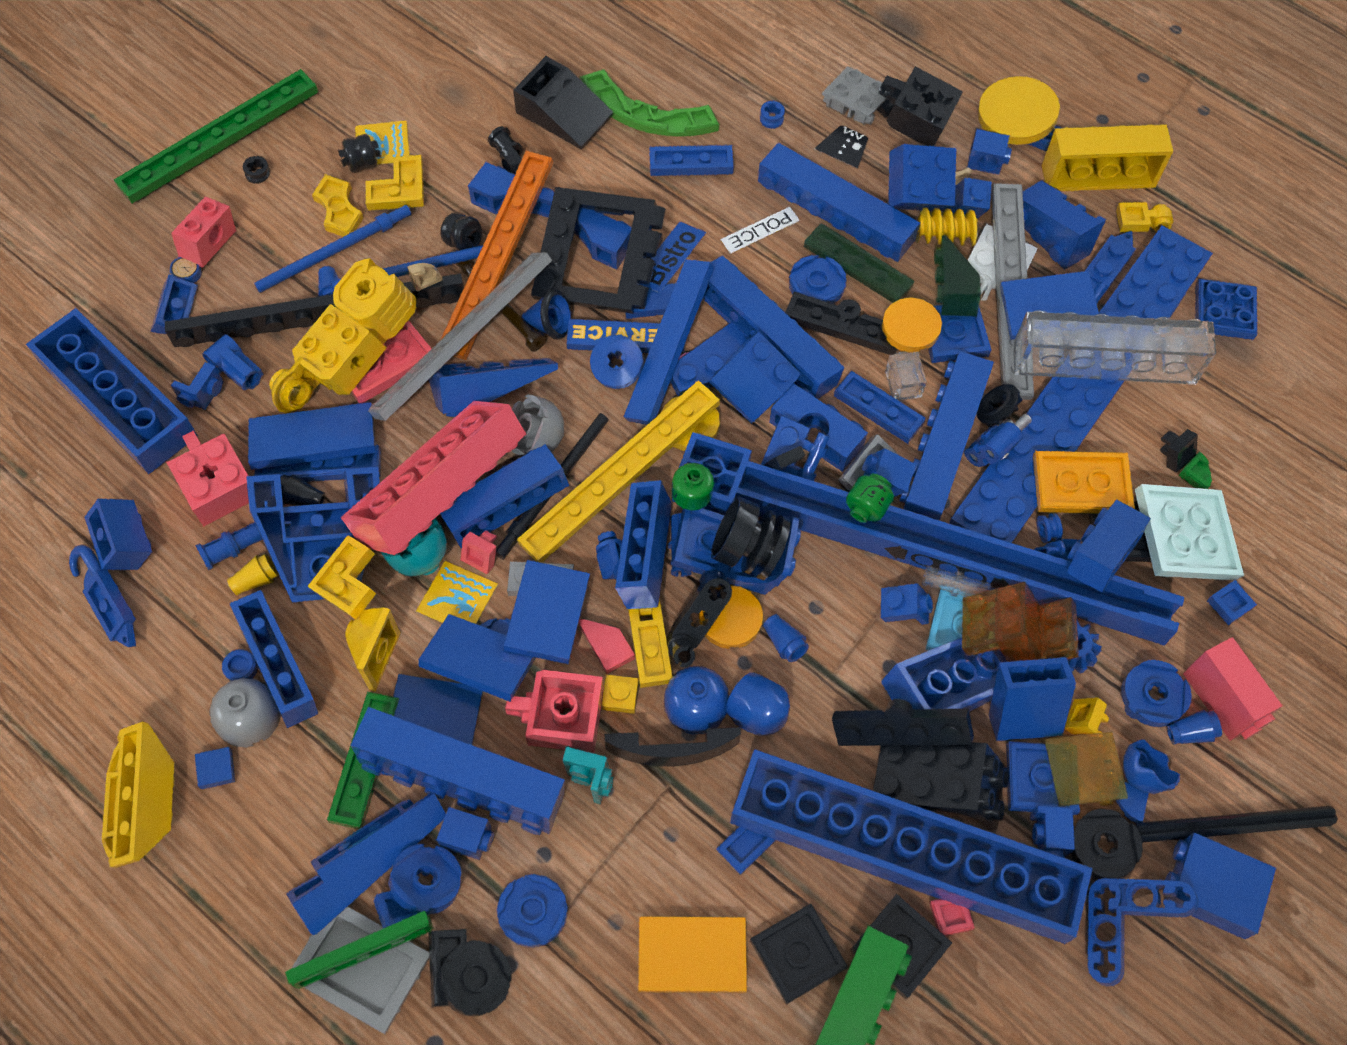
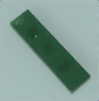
M822 223L804 241L806 249L819 255L821 258L826 259V257L834 259L842 266L846 274L892 303L903 299L914 285V280Z

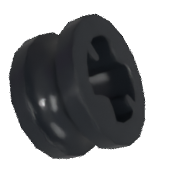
M252 156L244 161L242 168L246 179L250 183H262L270 176L268 163L263 157Z

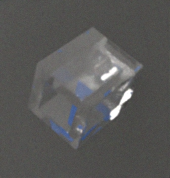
M902 351L889 355L885 373L891 396L897 400L921 398L927 380L919 352L908 353Z

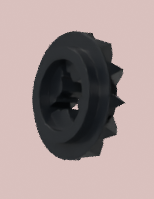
M1003 384L993 388L982 398L977 411V418L988 427L994 424L1000 425L1006 418L1010 419V415L1019 410L1017 405L1022 401L1020 391L1012 384Z

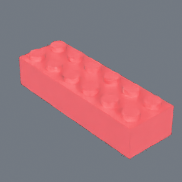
M473 401L348 510L341 519L355 539L369 549L391 555L398 554L409 546V541L418 533L427 530L431 526L432 520L441 512L450 509L457 497L473 488L476 480L485 472L492 470L504 454L514 450L518 446V442L526 435V432L509 404Z

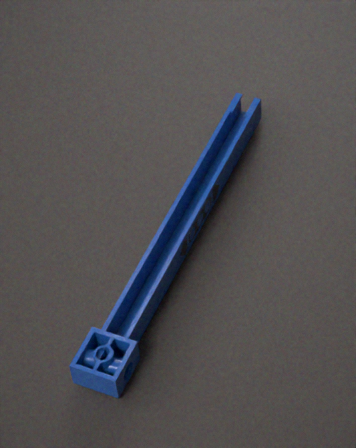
M692 432L680 466L686 463L702 464L713 475L714 490L712 499L703 509L725 515L732 501L740 496L759 505L760 518L767 510L774 511L776 518L779 515L788 518L793 516L799 518L798 529H801V531L1164 646L1178 631L1179 623L1171 621V617L1180 606H1183L1185 598L1183 596L1114 575L1101 593L1066 573L1071 561L890 505L881 520L867 521L866 523L859 522L850 515L851 510L846 503V496L849 492L751 462L752 450Z

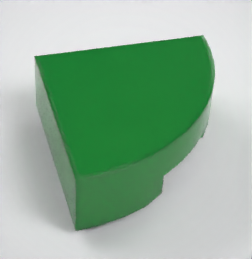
M1199 451L1180 472L1179 476L1194 488L1208 489L1212 482L1208 459Z

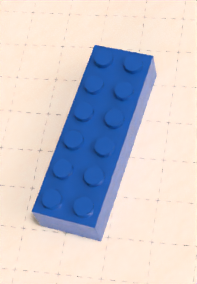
M77 308L26 343V346L51 376L148 474L186 446L182 436L191 431L195 432L188 418Z
M370 707L367 708L351 743V747L357 757L356 759L362 764L361 768L374 775H380L381 771L394 776L393 780L406 787H412L413 783L425 787L427 794L434 793L438 799H444L445 795L457 799L459 806L471 811H476L477 807L489 811V816L503 823H508L509 819L522 824L521 828L535 835H541V832L550 834L565 796V779Z

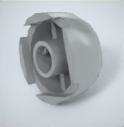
M528 394L525 396L527 399L524 402L517 401L512 408L526 432V435L518 442V446L512 452L524 456L529 451H533L546 444L552 453L564 436L562 413L553 402Z
M248 678L233 680L221 687L212 698L209 709L212 727L219 737L232 746L244 748L251 747L253 743H257L262 739L264 741L268 739L277 728L281 716L268 687L256 679Z

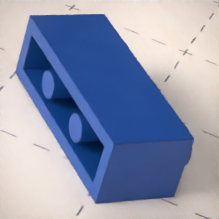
M1117 499L1109 509L1103 507L1094 522L1096 526L1090 524L1081 538L1083 543L1077 541L1071 549L1067 558L1072 560L1066 573L1102 593L1140 541L1151 518Z

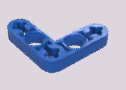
M1103 878L1095 881L1089 890L1088 970L1092 978L1099 984L1107 987L1115 986L1122 980L1124 975L1125 915L1189 917L1195 913L1199 904L1198 896L1193 888L1186 882L1172 880ZM1105 888H1109L1116 895L1115 898L1109 899L1108 910L1112 914L1116 913V917L1108 914L1097 915V911L1105 913V904L1101 898H1098V894H1104ZM1145 888L1152 891L1153 901L1150 905L1139 907L1134 903L1133 896L1137 890ZM1159 889H1164L1163 894L1165 897H1177L1178 891L1182 890L1186 897L1190 898V901H1185L1183 907L1178 908L1174 901L1163 900L1165 907L1160 908L1161 896ZM1102 923H1112L1116 927L1115 937L1110 941H1101L1097 937V928ZM1097 947L1106 950L1116 949V953L1108 951V961L1115 967V971H1109L1106 978L1097 970V966L1104 965V953L1096 951Z

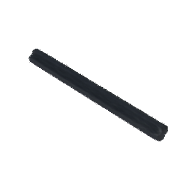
M1320 806L1140 822L1134 826L1140 833L1142 843L1185 839L1192 833H1197L1204 837L1332 826L1337 823L1338 817L1334 807Z

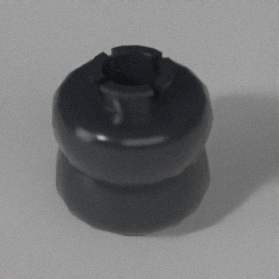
M361 134L356 138L344 139L342 141L343 149L338 150L339 157L343 158L340 159L342 166H348L352 173H358L363 169L375 168L377 166V158H381L380 150L377 149L379 148L377 141H371L367 134Z
M454 212L446 216L442 222L440 235L442 241L447 246L463 250L479 245L482 238V227L477 219Z

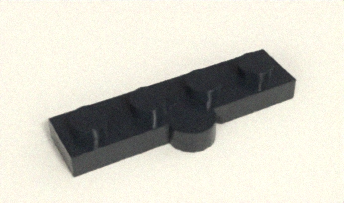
M797 292L793 293L785 313L791 319H794L799 326L891 356H895L898 350L886 340L887 336L882 331L883 320L866 314L860 316L861 308L856 301L847 299L840 302L839 305H835Z
M893 699L887 704L885 712L882 710L834 711L832 716L838 746L972 745L974 739L968 708L913 709L909 702L903 699Z

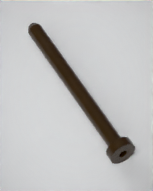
M469 261L455 263L469 278L474 266ZM509 303L500 310L526 339L525 344L531 351H537L545 344L546 336L541 331H534Z

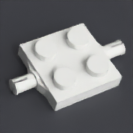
M989 224L985 225L962 272L975 277L982 283L976 293V297L979 299L983 291H985L981 299L983 301L988 299L992 289H996L993 226ZM1025 242L1028 270L1038 248Z

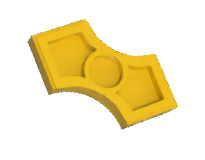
M327 174L324 175L312 196L314 201L321 204L327 211L324 220L325 230L344 237L357 230L364 217L362 212L353 207L349 202V194L352 190L350 182Z

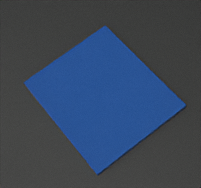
M398 674L393 697L399 698L394 716L472 745L483 691L461 683ZM381 771V775L392 776Z

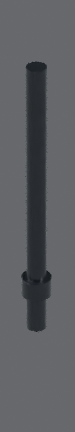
M598 414L560 464L566 477L609 421L604 414ZM551 497L524 512L518 521L512 522L506 530V537L496 549L497 557L502 560L506 558L518 542L517 539L528 530V527Z

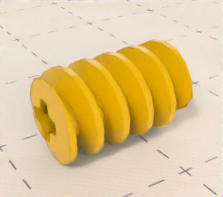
M927 207L922 208L917 220L920 222L916 237L917 244L921 236H925L926 244H930L932 237L936 236L938 245H941L944 237L948 238L949 245H953L956 237L959 238L961 246H964L967 238H970L972 246L976 245L978 221L974 210L969 209L964 216L963 210L957 209L953 216L952 210L946 208L943 214H941L939 208H934L930 216L929 209Z

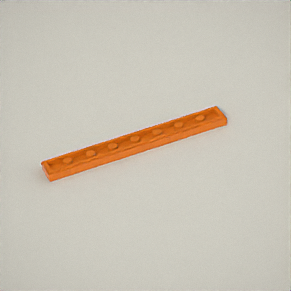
M530 151L525 152L442 338L501 283L554 164L551 157ZM478 332L453 357L466 360Z

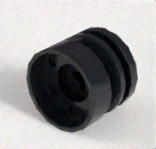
M738 496L730 504L719 525L712 544L711 559L733 567L743 556L742 572L750 574L753 571V577L765 580L771 574L784 552L790 532V518L779 515L776 518L774 511L767 510L758 521L759 505Z

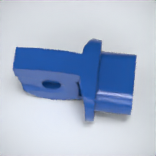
M1057 540L1034 550L1072 562L1067 557L1077 541L1081 543V540Z

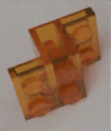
M1025 582L963 597L962 649L967 656L999 649L1008 662L1066 657L1067 660L1077 658L1079 653L1076 604L1070 597L1039 605Z

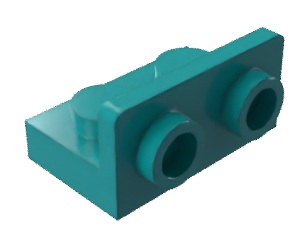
M566 747L563 763L567 775L572 776L571 781L577 784L591 785L593 801L601 805L603 796L609 797L614 777H612L613 769H609L607 757Z

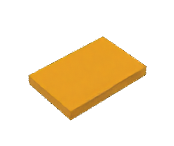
M1034 452L1033 464L1038 512L1100 513L1103 507L1109 509L1116 499L1135 509L1128 453Z
M639 917L638 992L746 993V917Z

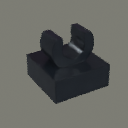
M1187 429L1180 436L1172 431H1168L1161 437V441L1166 444L1160 448V451L1167 456V468L1177 473L1196 456L1198 434Z

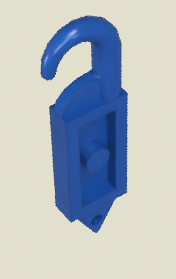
M1132 231L1118 236L1111 235L1085 271L1090 272L1096 303L1100 301L1133 256L1136 248L1133 247Z
M86 545L75 546L69 557L70 570L74 577L79 576L78 559L81 556L88 568L82 592L110 641H118L126 647H135L133 623L136 619L119 591L117 584L108 570H102L97 556L90 547Z

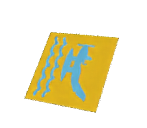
M407 120L355 126L356 137L361 134H367L371 141H377L379 146L377 149L381 153V158H377V165L393 163V157L409 156Z
M444 561L416 612L441 623L444 622L448 614L476 624L498 583Z

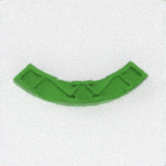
M605 69L580 76V80L613 111V119L634 129L663 136H695L719 131V123L709 105L674 109L671 111L659 110L658 106L650 105L637 99L634 101L624 95L623 90L611 80Z

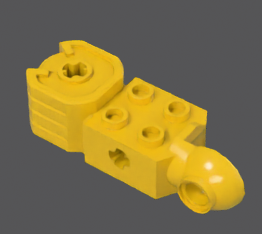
M371 258L360 260L351 266L334 287L333 301L335 306L330 304L292 350L295 363L290 369H280L271 377L269 387L273 404L278 411L293 413L301 409L309 401L315 388L320 383L329 390L332 389L338 395H349L386 350L387 347L384 346V343L396 336L415 313V296L395 274L389 275L384 269L378 267Z

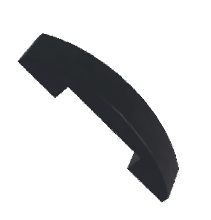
M740 727L706 729V742L640 746L639 732L604 734L606 751L617 757L638 764L660 767L684 766L710 760L731 750L739 744L741 730Z

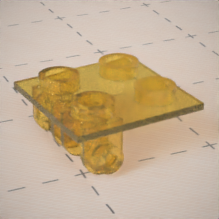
M1112 732L1045 739L1059 807L1100 802L1101 806L1114 804V800L1128 799Z

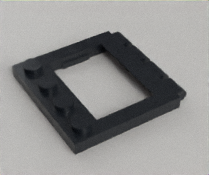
M555 187L541 252H546L552 261L535 277L531 292L532 298L540 300L549 291L559 290L567 297L570 305L630 314L634 313V308L645 309L649 288L639 285L650 284L655 261L645 257H656L661 234L657 231H652V229H662L666 209L657 206L656 201L652 199ZM580 208L612 215H634L617 294L562 286L569 258L570 245L574 236V227Z

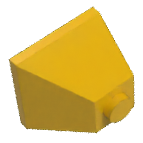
M384 607L364 609L357 620H350L345 632L346 641L356 667L369 690L376 692L401 634L391 610Z

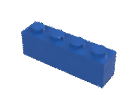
M545 444L533 451H529L526 455L509 465L503 466L485 479L476 482L473 488L463 492L454 500L453 506L441 512L440 515L462 549V540L469 532L479 537L485 530L492 532L568 487L569 483L563 468Z
M661 480L631 483L615 586L627 610L657 608L659 604L672 505Z
M259 590L229 603L286 727H292L317 715L318 711L314 699L262 591Z

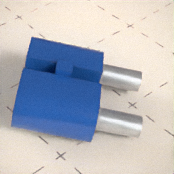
M1023 414L1015 423L1011 419H1006L998 427L997 425L989 427L965 450V457L976 467L986 466L988 463L990 465L998 463L1008 456L1009 452L1023 439L1021 431L1032 422L1031 417Z

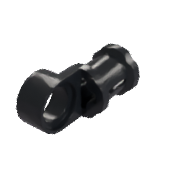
M497 127L488 136V144L496 148L500 153L503 168L515 175L522 160L520 155L523 152V148L520 143L512 139L510 130L507 127Z

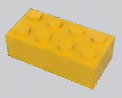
M1167 125L1055 128L1041 166L1045 183L1058 191L1156 188L1174 151Z

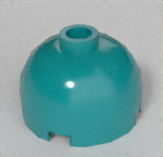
M435 518L427 530L418 533L409 541V546L404 551L395 555L383 552L381 554L386 562L402 575H430L438 569L439 563L443 560L446 553V535Z

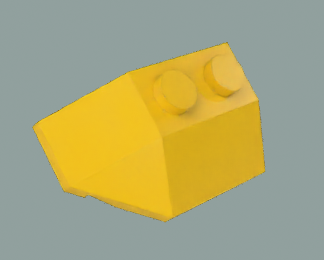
M140 722L119 730L117 737L119 743L112 753L106 773L102 844L109 858V866L114 868L140 861L171 831L174 761L149 723Z

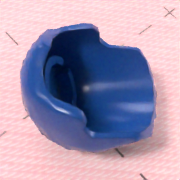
M1145 739L1131 743L1127 747L1123 756L1122 768L1125 778L1131 786L1142 792L1156 794L1173 790L1180 783V774L1169 769L1168 755L1154 749Z

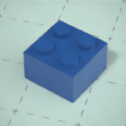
M902 144L889 151L888 205L895 209L922 210L923 207H927L929 211H933L934 208H939L940 211H943L946 208L955 206L956 148Z

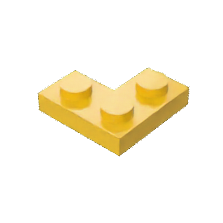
M421 155L393 157L394 179L366 181V206L368 211L397 209L404 205H407L409 208L424 207L423 161Z
M347 535L307 587L357 620L376 595L371 588L356 579L375 553Z

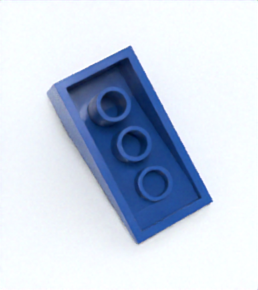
M996 623L897 663L882 679L881 683L892 700L903 699L909 702L913 709L968 708L969 712L992 700L999 662L1021 660ZM994 632L996 643H994L992 648L989 640L990 634Z

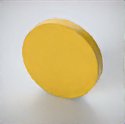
M1009 77L993 83L984 91L979 102L978 118L980 125L985 131L1009 135L1008 144H1030L1043 139L1054 129L1059 116L1060 104L1055 92L1045 83L1029 77Z

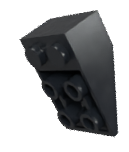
M547 56L513 90L517 114L581 150L613 116V111L568 67Z

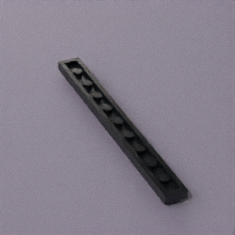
M462 275L442 276V281L419 291L415 290L412 282H405L403 284L415 296L416 308H426L431 305L457 302L464 289ZM333 294L165 321V332L175 348L216 342L225 334L231 338L250 337L254 334L280 332L297 327L306 328L313 325L330 304L335 306Z

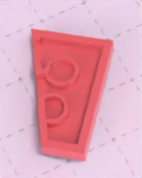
M409 320L396 336L384 343V346L387 347L386 350L352 390L351 393L359 404L392 387L432 349Z

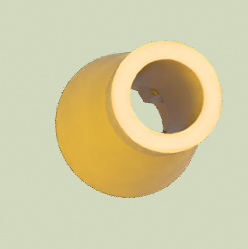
M267 554L262 556L256 555L236 574L228 578L227 582L233 593L239 595L273 583V579L279 576L273 561Z

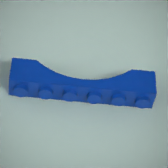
M485 162L468 185L471 203L491 213L498 214L515 175L507 172L500 166H494ZM542 188L531 214L549 217L554 195L553 190ZM580 208L577 214L574 233L587 247L592 259L617 270L625 259L632 227L623 221H617L603 213H597L595 210Z

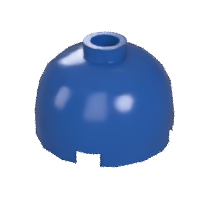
M689 666L678 671L669 680L664 693V710L669 721L675 727L677 725L680 729L692 735L706 734V729H716L726 717V703L729 698V690L723 678L714 670L703 666Z

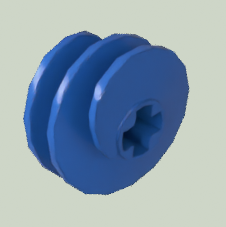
M612 335L600 340L593 348L590 356V367L595 378L604 386L613 389L626 388L636 382L644 365L643 354L638 344L629 337L622 335ZM621 356L623 364L620 367L616 365L613 368L614 365L611 360L614 357L618 359Z

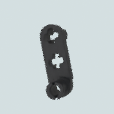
M717 569L711 572H704L699 580L700 586L672 625L671 631L666 638L669 653L673 656L675 663H680L681 667H688L694 662V648L698 647L732 596V588L725 574ZM720 584V590L713 589L712 591H710L709 587L711 585L717 587ZM701 610L705 611L703 612L705 620H697L693 623L691 614L693 612L699 614Z

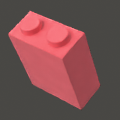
M1233 637L1205 651L1183 673L1206 708L1217 714L1221 728L1230 741L1240 735L1246 740L1263 730V727L1275 720L1272 714L1283 706Z

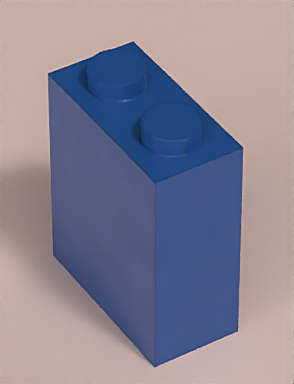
M1066 657L999 662L989 710V719L996 741L1063 736L1076 686V681Z
M1192 833L1184 840L1180 839L1172 854V859L1176 860L1173 872L1170 871L1165 880L1186 882L1193 888L1198 896L1199 904L1195 913L1190 916L1242 939L1258 934L1276 867L1197 833ZM1181 890L1178 891L1177 897H1165L1164 900H1172L1177 904L1178 908H1182L1183 903L1190 901V898L1186 897Z

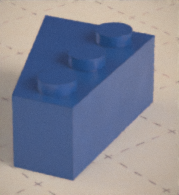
M1042 180L1022 192L1024 228L1031 235L1032 239L1049 253L1053 261L1066 270L1091 254L1106 219L1101 216L1094 218L1086 213L1085 206L1081 204L1075 206L1066 201L1067 195Z

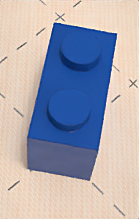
M96 500L84 518L102 570H138L152 553L151 542L147 539L142 524V517L138 513L134 500Z

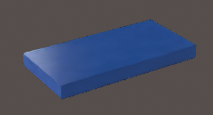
M367 402L249 418L248 463L250 469L255 470L376 453L374 417L368 412L372 403Z

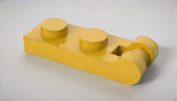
M659 599L657 608L628 609L640 688L665 685L672 678ZM646 615L652 616V620L640 621L639 617Z

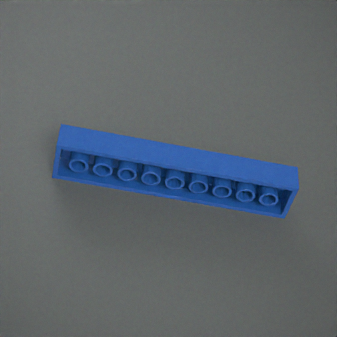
M756 749L753 751L730 820V824L774 838L777 841L935 898L952 902V904L960 907L963 906L971 911L1063 944H1067L1077 937L1093 869Z

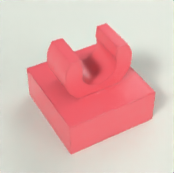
M486 530L480 537L469 532L462 540L460 560L488 574L494 567L497 546L492 543L497 536Z

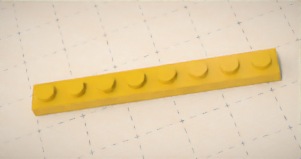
M698 380L517 539L518 544L536 562L542 563L714 411L720 405V399Z

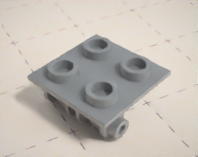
M847 66L822 92L824 96L823 102L827 103V107L843 115L848 110L847 117L852 118L854 115L853 119L862 125H866V123L871 125L875 119L873 113L886 100L885 97L878 93L883 82Z

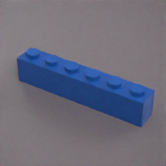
M779 142L759 164L758 182L765 188L782 195L791 203H796L808 210L812 215L829 222L836 229L855 237L860 243L867 244L879 251L885 257L899 262L916 240L920 222Z
M723 255L711 262L715 268L702 298L728 323L732 322L744 334L747 340L759 331L801 373L794 384L800 388L808 389L815 398L819 399L838 385L844 366L840 364L837 358L828 353L815 338L803 330L794 319H791L778 307L776 302L766 296L754 282H751Z
M959 351L956 362L949 361L944 375L945 378L949 379L947 386L941 384L935 401L941 404L939 410L932 408L927 422V426L932 427L930 435L924 433L918 451L923 452L921 460L914 459L913 463L916 464L912 476L914 477L912 486L909 485L908 491L903 493L900 498V502L905 503L904 510L940 520L994 364L993 361Z

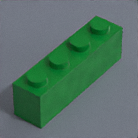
M867 926L816 1045L875 1044L882 1025L876 1023L881 1009L889 1011L897 993V990L891 988L896 974L904 976L912 958L911 955L906 953L908 945Z

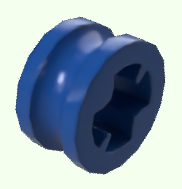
M777 101L765 102L760 109L761 124L769 129L780 127L784 121V106ZM769 113H774L775 116H769Z
M1051 513L1048 517L1040 515L1037 518V531L1043 543L1050 542L1051 538L1055 541L1062 539V523L1056 513Z

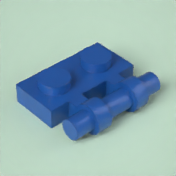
M783 415L780 418L761 465L764 466L773 458L801 446L802 449L810 452L804 467L793 463L780 471L814 481L817 476L814 472L821 457L824 458L828 449L825 447L830 436L818 432L815 442L807 439L811 427Z

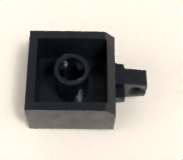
M915 66L907 82L887 75L878 93L894 104L886 120L890 128L925 146H935L963 91Z

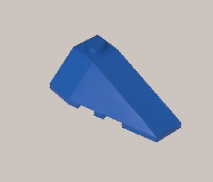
M550 358L512 360L509 361V366H504L503 363L486 361L480 365V368L466 366V363L444 364L429 379L436 408L443 414L446 413L448 417H456L473 401H493L557 370L558 363Z

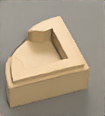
M418 263L408 266L410 279L416 291L443 280L437 268L431 264Z

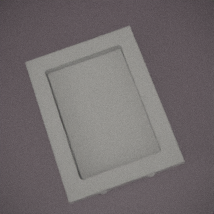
M347 906L319 933L309 937V941L292 968L383 928L380 924ZM409 941L304 988L386 1034L396 1015L401 1011V1007L414 984L420 978V974L429 960V952Z

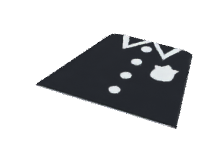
M839 126L814 149L858 169L868 138L850 128Z

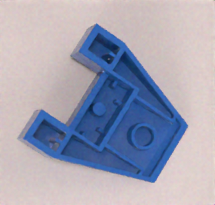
M378 466L345 469L343 474L346 502L283 507L280 474L246 476L249 512L292 603L324 599L307 586L347 535L355 539L341 517L380 483ZM364 569L356 578L360 582L362 581Z

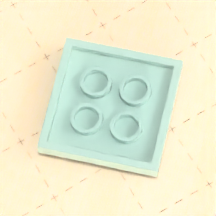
M1141 484L1135 489L1139 511L1151 518L1144 532L1155 576L1238 580L1244 576L1222 490Z

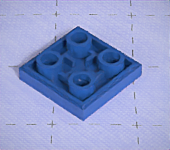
M1198 279L1195 284V332L1254 340L1258 335L1257 286Z

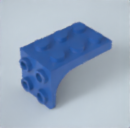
M703 508L693 511L682 510L670 565L701 575L704 572H711L717 569L725 574L729 584L766 595L775 586L778 587L787 576L790 577L796 564V559L793 558L794 547L797 546L801 537V529H798L799 518L793 516L790 518V532L784 552L771 574L765 580H760L753 577V571L750 574L742 572L743 556L733 567L711 559L712 544L724 515Z

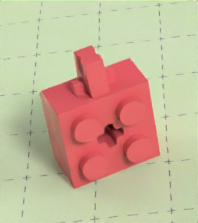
M194 431L182 436L190 451L166 463L203 527L248 504L246 481L248 474L226 435L222 434L204 444L200 443Z
M550 670L537 671L533 692H526V697L514 696L511 702L507 701L505 707L506 714L522 717V723L527 724L525 737L529 746L561 750L570 747L595 753L604 691L603 677ZM564 708H570L566 715L560 714L564 712Z

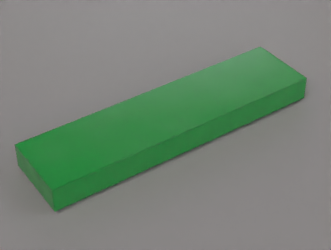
M367 692L352 741L368 707L394 716L399 698ZM350 744L327 821L332 824L360 829L364 825L378 775L371 774L361 768L362 764L356 759L357 757Z
M422 911L285 971L288 984L298 990L427 934L434 929L431 919L426 911Z

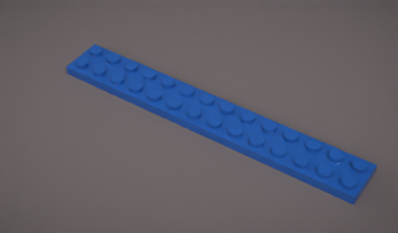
M1164 226L1160 227L1100 310L1101 326L1099 329L1085 331L1026 413L1031 417L1032 422L1021 431L1023 439L1009 452L1008 456L998 463L987 467L954 513L949 524L1010 543L1015 540L1038 507L1033 464L1034 452H1076L1171 313L1213 254L1212 252Z

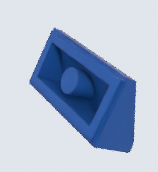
M170 274L168 275L163 285L151 332L166 334L165 321L189 318L198 287L197 284Z

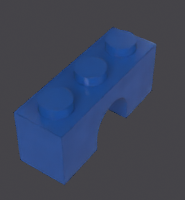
M793 383L771 407L769 423L777 427L781 416L784 415L830 436L825 447L828 450L823 459L842 472L864 447L868 432L858 422L850 421L839 414L838 410L832 405L824 404L815 398L806 388H800Z

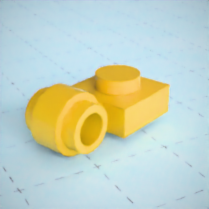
M1147 202L1118 203L1116 209L1120 232H1148L1150 227L1157 232L1161 226L1170 229L1174 222L1171 209L1164 204L1156 205L1151 210H1148Z

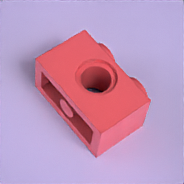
M205 196L171 233L178 257L204 267L236 231L230 206Z

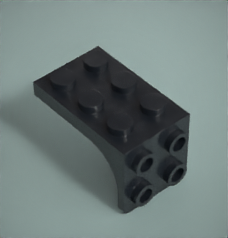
M973 742L972 745H885L880 748L873 791L926 810L965 815L982 822L989 830H997L999 821H1002L1004 818L1005 807L1002 800L1003 788L1008 786L1009 773L1008 769L987 743Z

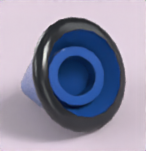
M551 290L522 314V318L527 324L546 333L552 339L560 340L568 333L569 319H572V311L564 293L559 290Z

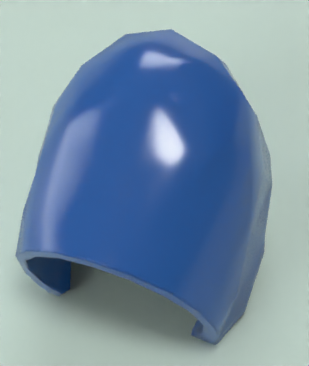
M751 672L745 675L732 690L726 703V713L737 726L747 732L758 736L775 734L785 726L790 713L789 695L783 686L760 674Z

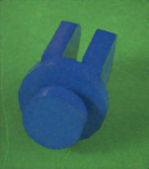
M607 531L597 537L599 544L595 547L602 578L617 579L622 540L617 539L614 531Z

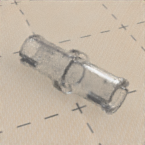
M927 565L923 575L925 578L922 579V585L924 586L927 585L948 591L950 596L957 597L962 595L984 603L987 601L990 593L987 589L991 588L990 582H983L963 576V572L960 571L951 573L931 567L930 565Z

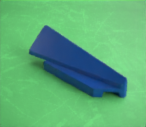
M429 793L415 804L410 799L398 803L310 861L318 875L292 889L286 895L312 935L319 933L390 869L402 851L416 845L444 820L446 813L434 793Z

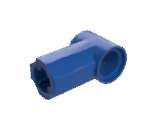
M227 334L202 353L207 363L216 366L220 374L222 372L225 373L244 391L255 388L264 375L262 370L244 355L239 345Z

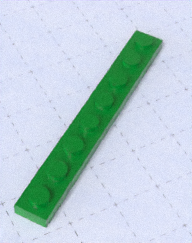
M300 69L115 178L114 182L131 204L315 95L318 93L317 86Z

